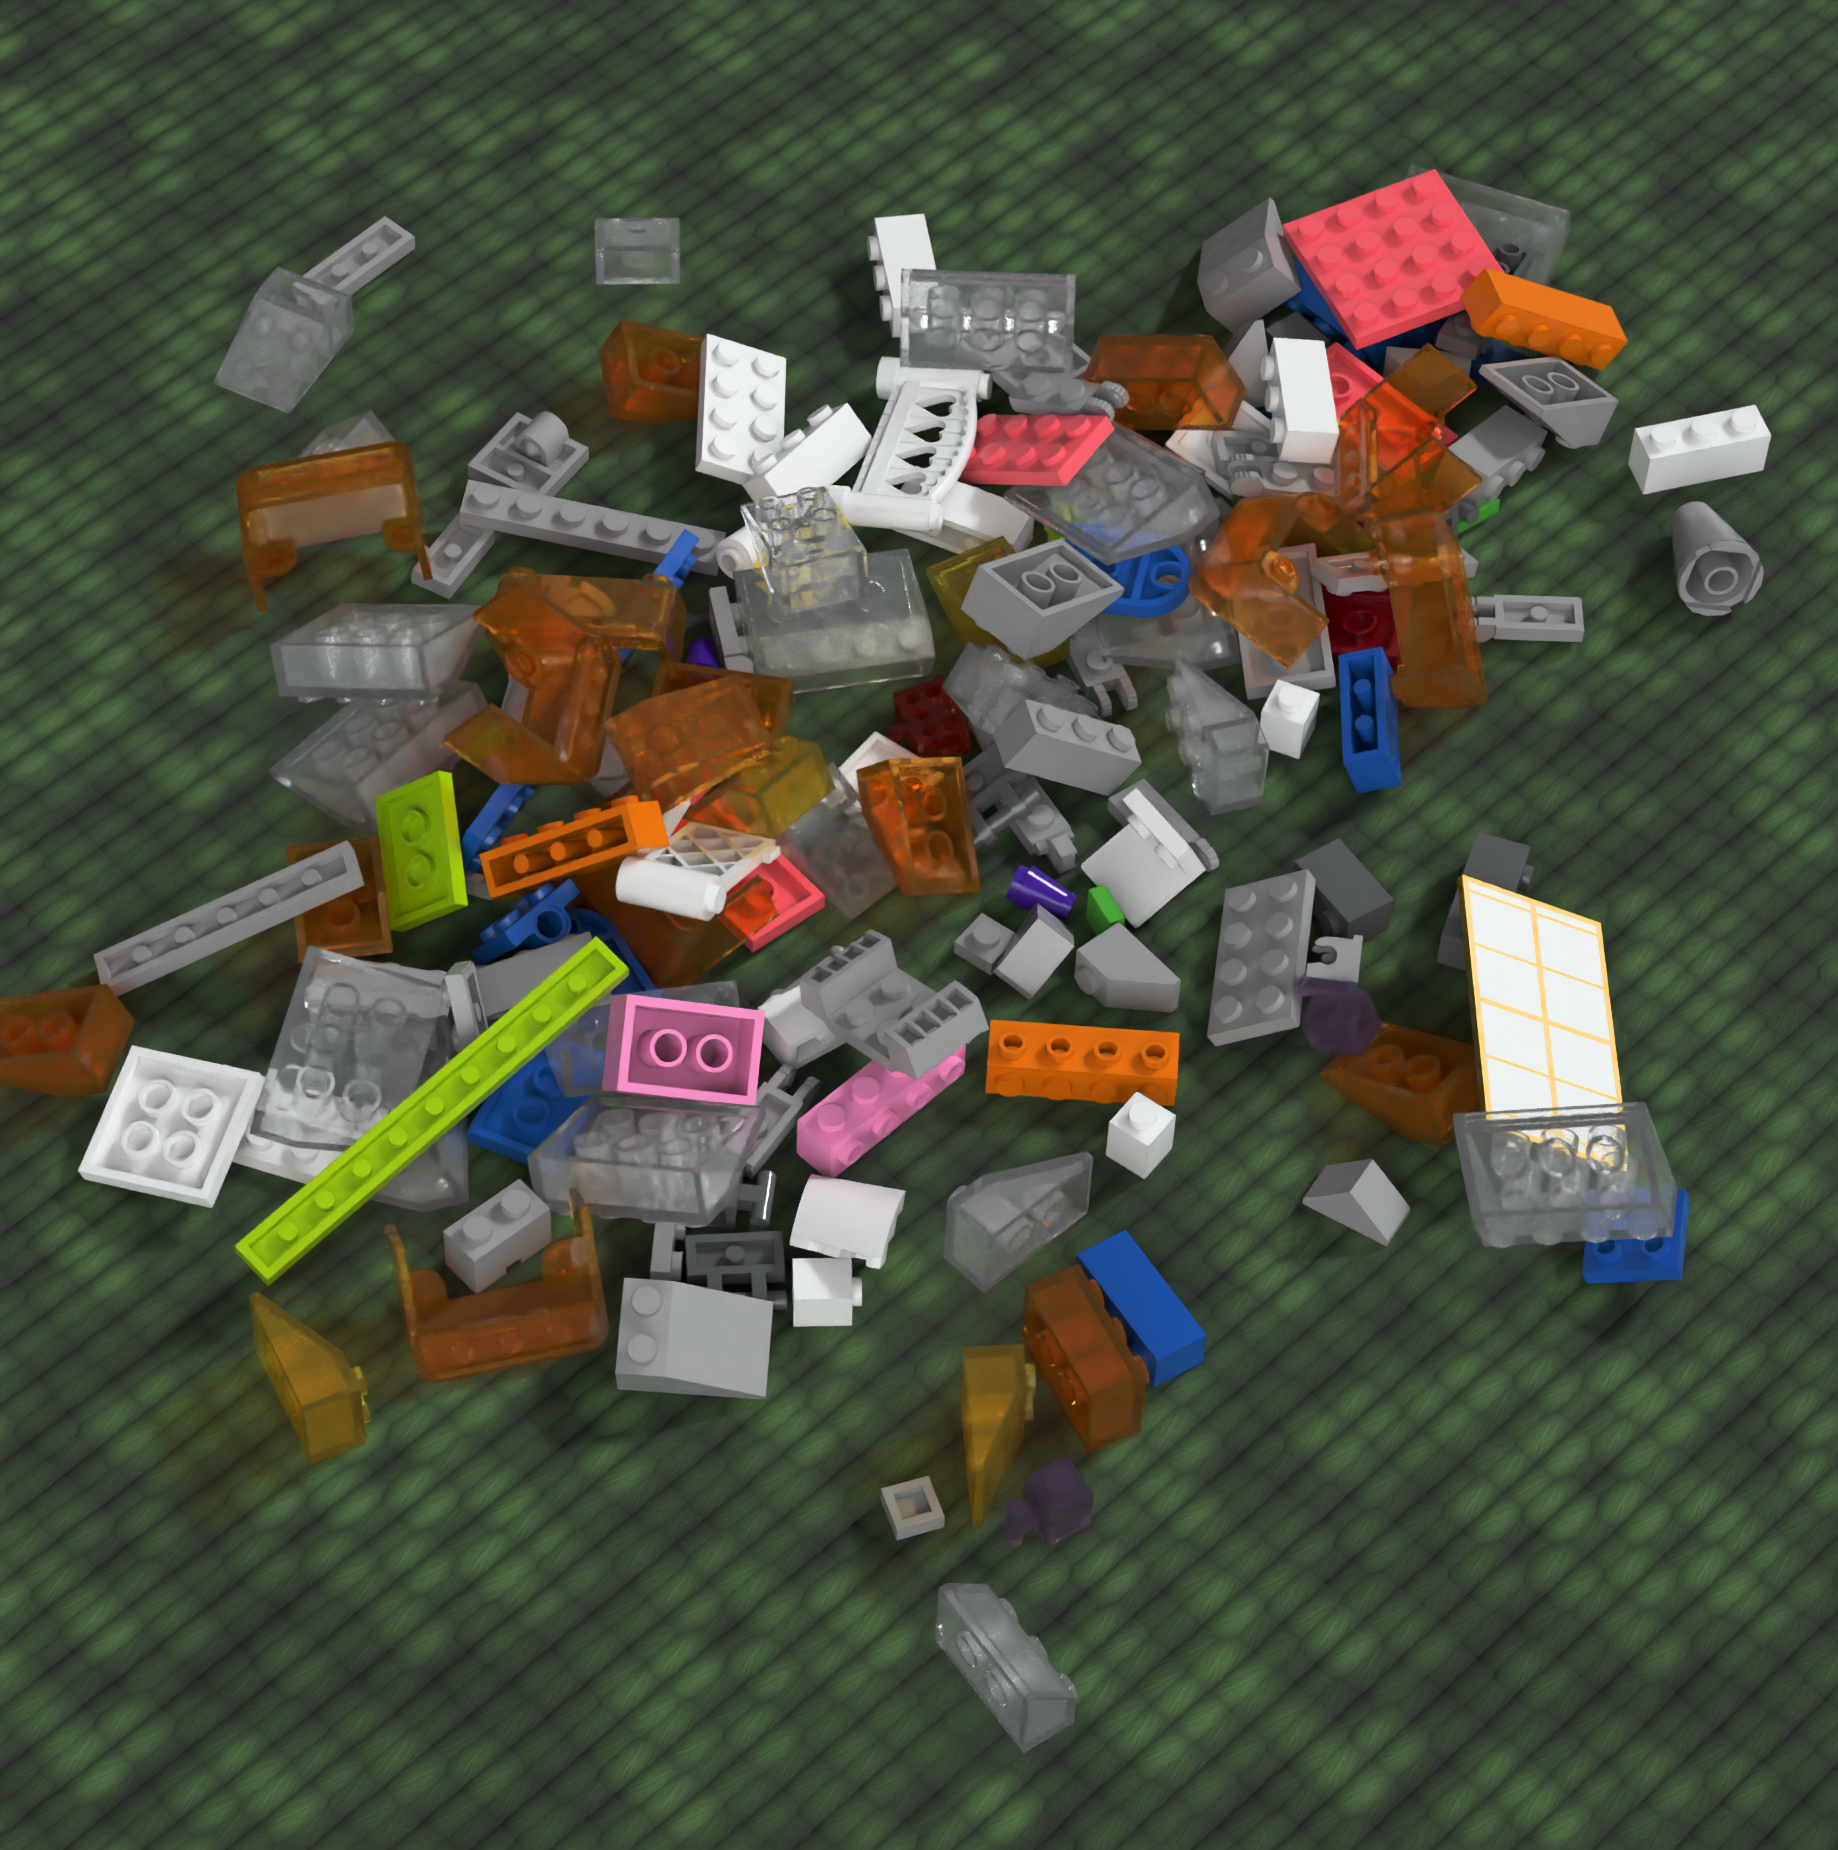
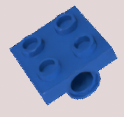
M570 878L556 886L551 881H548L534 892H529L511 907L512 911L502 919L498 918L481 931L478 936L483 942L470 953L480 965H486L514 949L519 944L527 950H535L558 942L561 938L569 935L571 929V920L564 906L579 895L581 891ZM541 921L548 928V937L543 936L537 928V924Z
M1686 1189L1591 1194L1582 1274L1586 1284L1681 1280L1690 1199Z

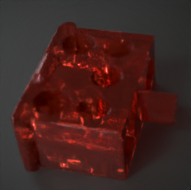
M935 675L933 680L892 693L894 714L899 724L887 728L890 740L895 742L906 738L913 753L929 763L960 752L962 754L969 753V728L943 676Z

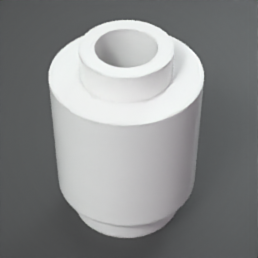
M763 523L745 525L718 544L716 559L719 567L727 576L733 579H745L753 573L755 562L769 549L778 545L777 535L771 527Z

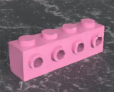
M966 1044L956 1050L954 1055H949L941 1061L936 1068L933 1067L924 1073L923 1077L918 1081L898 1070L892 1073L872 1060L797 1120V1154L823 1176L837 1177L964 1074Z

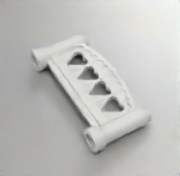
M882 357L877 370L876 391L879 399L888 400L852 492L849 486L830 485L827 490L824 504L826 528L846 530L849 525L920 532H932L933 529L940 530L944 519V507L940 502L955 485L969 460L977 430L976 402H981L982 399H990L993 385L992 375L977 369L903 364L901 358ZM943 402L954 403L949 406L950 414L944 417L936 416L923 409L924 407ZM935 427L944 428V430L939 432L940 440L932 443L926 442L913 434ZM924 453L935 454L929 458L930 466L923 469L916 468L902 460ZM914 479L924 480V482L919 484L921 492L915 495L905 494L892 486Z

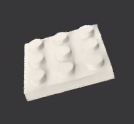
M132 1045L78 1172L84 1180L213 1208L265 1084V1080L259 1072Z

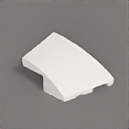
M811 1174L799 1203L789 1245L816 1251L835 1258L865 1259L867 1267L880 1269L886 1260L888 1243L895 1233L897 1216L903 1210L906 1191Z

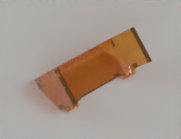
M1430 343L1423 346L1351 405L1337 421L1339 436L1334 449L1335 508L1349 521L1423 527L1428 524L1434 525L1445 516L1450 507L1482 483V477L1441 442L1445 434L1443 430L1445 414L1473 393L1477 386Z
M387 441L254 466L245 470L238 477L236 487L243 563L258 612L267 610L264 579L279 577L291 571L297 563L296 548L382 532L384 543L391 551L399 553L417 551L424 580L433 579L428 535L410 449L404 443Z
M1308 491L1243 498L1234 505L1189 574L1187 584L1192 594L1200 602L1288 669L1328 625L1330 620L1295 593L1300 579L1294 563L1288 558L1277 554L1281 545L1283 547L1315 543L1317 558L1367 552L1376 542L1377 538L1337 508L1332 500L1322 493Z
M1433 503L1364 519V528L1375 542L1376 549L1369 550L1375 576H1383L1384 581L1388 585L1401 657V663L1397 665V674L1391 675V684L1396 700H1402L1408 708H1472L1487 704V688L1465 565L1456 536Z
M513 567L509 569V573L499 577L487 614L485 635L504 666H511L515 643L655 650L660 652L670 674L680 676L686 605L678 588L670 584V579L663 575L647 574L643 576L642 580L536 574V571L530 568Z
M520 578L476 610L472 619L507 643L504 657L507 672L514 680L529 689L522 721L519 723L493 703H490L445 735L442 744L484 772L491 779L503 785H581L595 776L600 769L621 671V660L616 649L607 640Z
M655 761L603 800L596 808H600L602 812L611 808V801L631 795H638L639 802L658 800L660 806L671 790V787L662 767ZM622 862L571 879L581 891L577 896L590 910L602 914L615 925L648 977L658 988L664 991H678L685 988L779 916L764 880L759 875H756L727 897L722 911L719 914L715 913L709 921L617 900L616 879Z
M577 1187L567 1189L575 1235L554 1240L546 1246L540 1259L543 1280L448 1300L445 1284L440 1275L434 1270L425 1267L408 1269L404 1245L394 1224L384 1226L396 1296L412 1361L418 1374L423 1379L432 1383H443L596 1350L604 1343L608 1335L609 1324L589 1206Z

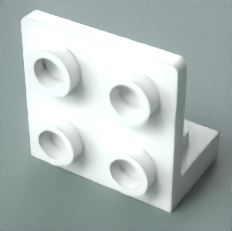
M1135 788L1122 799L1132 813L1126 819L1129 824L1083 862L1081 868L1096 886L1104 885L1108 889L1128 922L1134 928H1138L1206 869L1185 840L1142 793Z

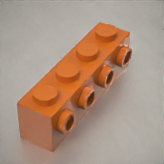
M1487 267L1481 271L1460 296L1469 315L1470 325L1480 336L1506 341L1515 347L1529 348L1541 352L1548 357L1558 356L1578 366L1585 365L1603 371L1628 343L1611 306Z
M638 795L622 797L611 801V808L602 812L600 808L585 810L574 814L573 822L564 824V821L551 822L537 827L538 834L528 837V834L524 833L500 840L501 847L479 854L490 899L524 896L531 891L534 892L548 881L556 885L568 878L574 879L621 863L627 856L638 857L670 846L658 800L639 802Z
M990 1020L985 1093L1000 1094L1005 1097L1032 1096L1046 1097L1051 1100L1074 1099L1109 1104L1113 1102L1127 1103L1136 1092H1139L1160 1106L1174 1107L1178 1079L1180 1033Z

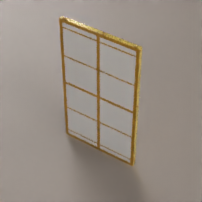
M1462 874L1457 879L1482 1130L1622 1176H1627L1631 1169L1601 923Z

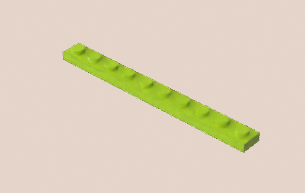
M595 936L234 1246L235 1253L267 1286H270L629 976V968Z

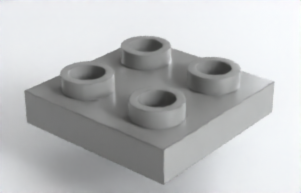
M543 411L532 420L517 412L468 463V477L479 482L554 497L589 460V448L570 439L565 424L553 413Z

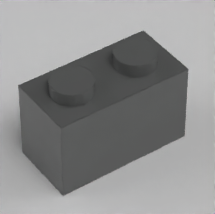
M1340 838L1294 861L1293 872L1308 869L1316 879L1312 915L1318 920V924L1326 936L1352 939L1353 935H1362L1363 941L1389 928L1394 899Z

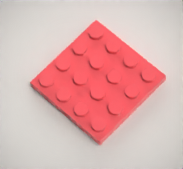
M1436 169L1283 224L1285 240L1356 350L1466 310L1460 296L1485 267L1505 273Z

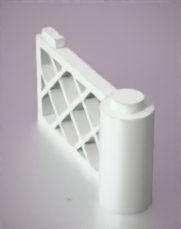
M690 821L668 839L670 846L653 851L644 858L627 856L623 860L616 879V897L620 902L709 921L715 913L719 914L722 911L726 900V892L761 863L770 864L780 856L781 847L775 845V839Z

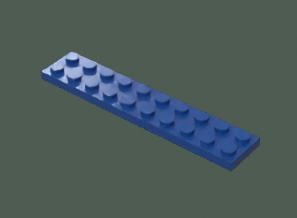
M684 529L467 829L460 842L464 873L467 870L475 873L479 871L482 867L479 854L489 851L495 842L499 843L512 824L513 817L518 811H522L533 795L534 788L538 782L545 779L555 764L556 757L561 750L565 751L579 730V725L583 720L586 721L600 701L599 697L604 690L608 691L619 675L622 665L625 661L628 662L642 642V637L654 627L663 613L662 609L674 599L684 583L683 580L698 559L691 553L700 538Z

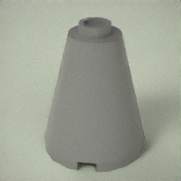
M1698 501L1689 502L1678 508L1671 519L1676 588L1686 606L1692 612L1705 616H1716L1732 612L1730 607L1742 600L1746 604L1753 599L1762 585L1764 569L1758 553L1706 503Z

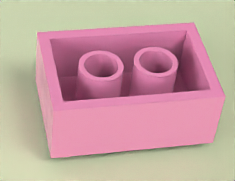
M630 994L611 996L601 1091L734 1107H755L765 1011Z

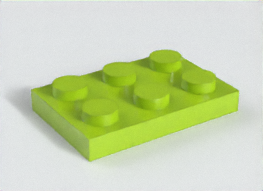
M438 770L375 797L374 803L390 930L405 932L467 907L468 900L452 773Z

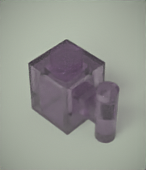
M1300 977L1297 982V993L1300 996H1311L1309 1003L1302 1010L1300 1022L1313 1052L1363 1057L1381 1025L1368 991L1355 989L1353 981Z
M1068 1456L1024 1477L1023 1499L1015 1498L1007 1502L1003 1537L1007 1546H1020L1024 1540V1533L1034 1528L1047 1546H1050L1091 1525L1094 1493Z

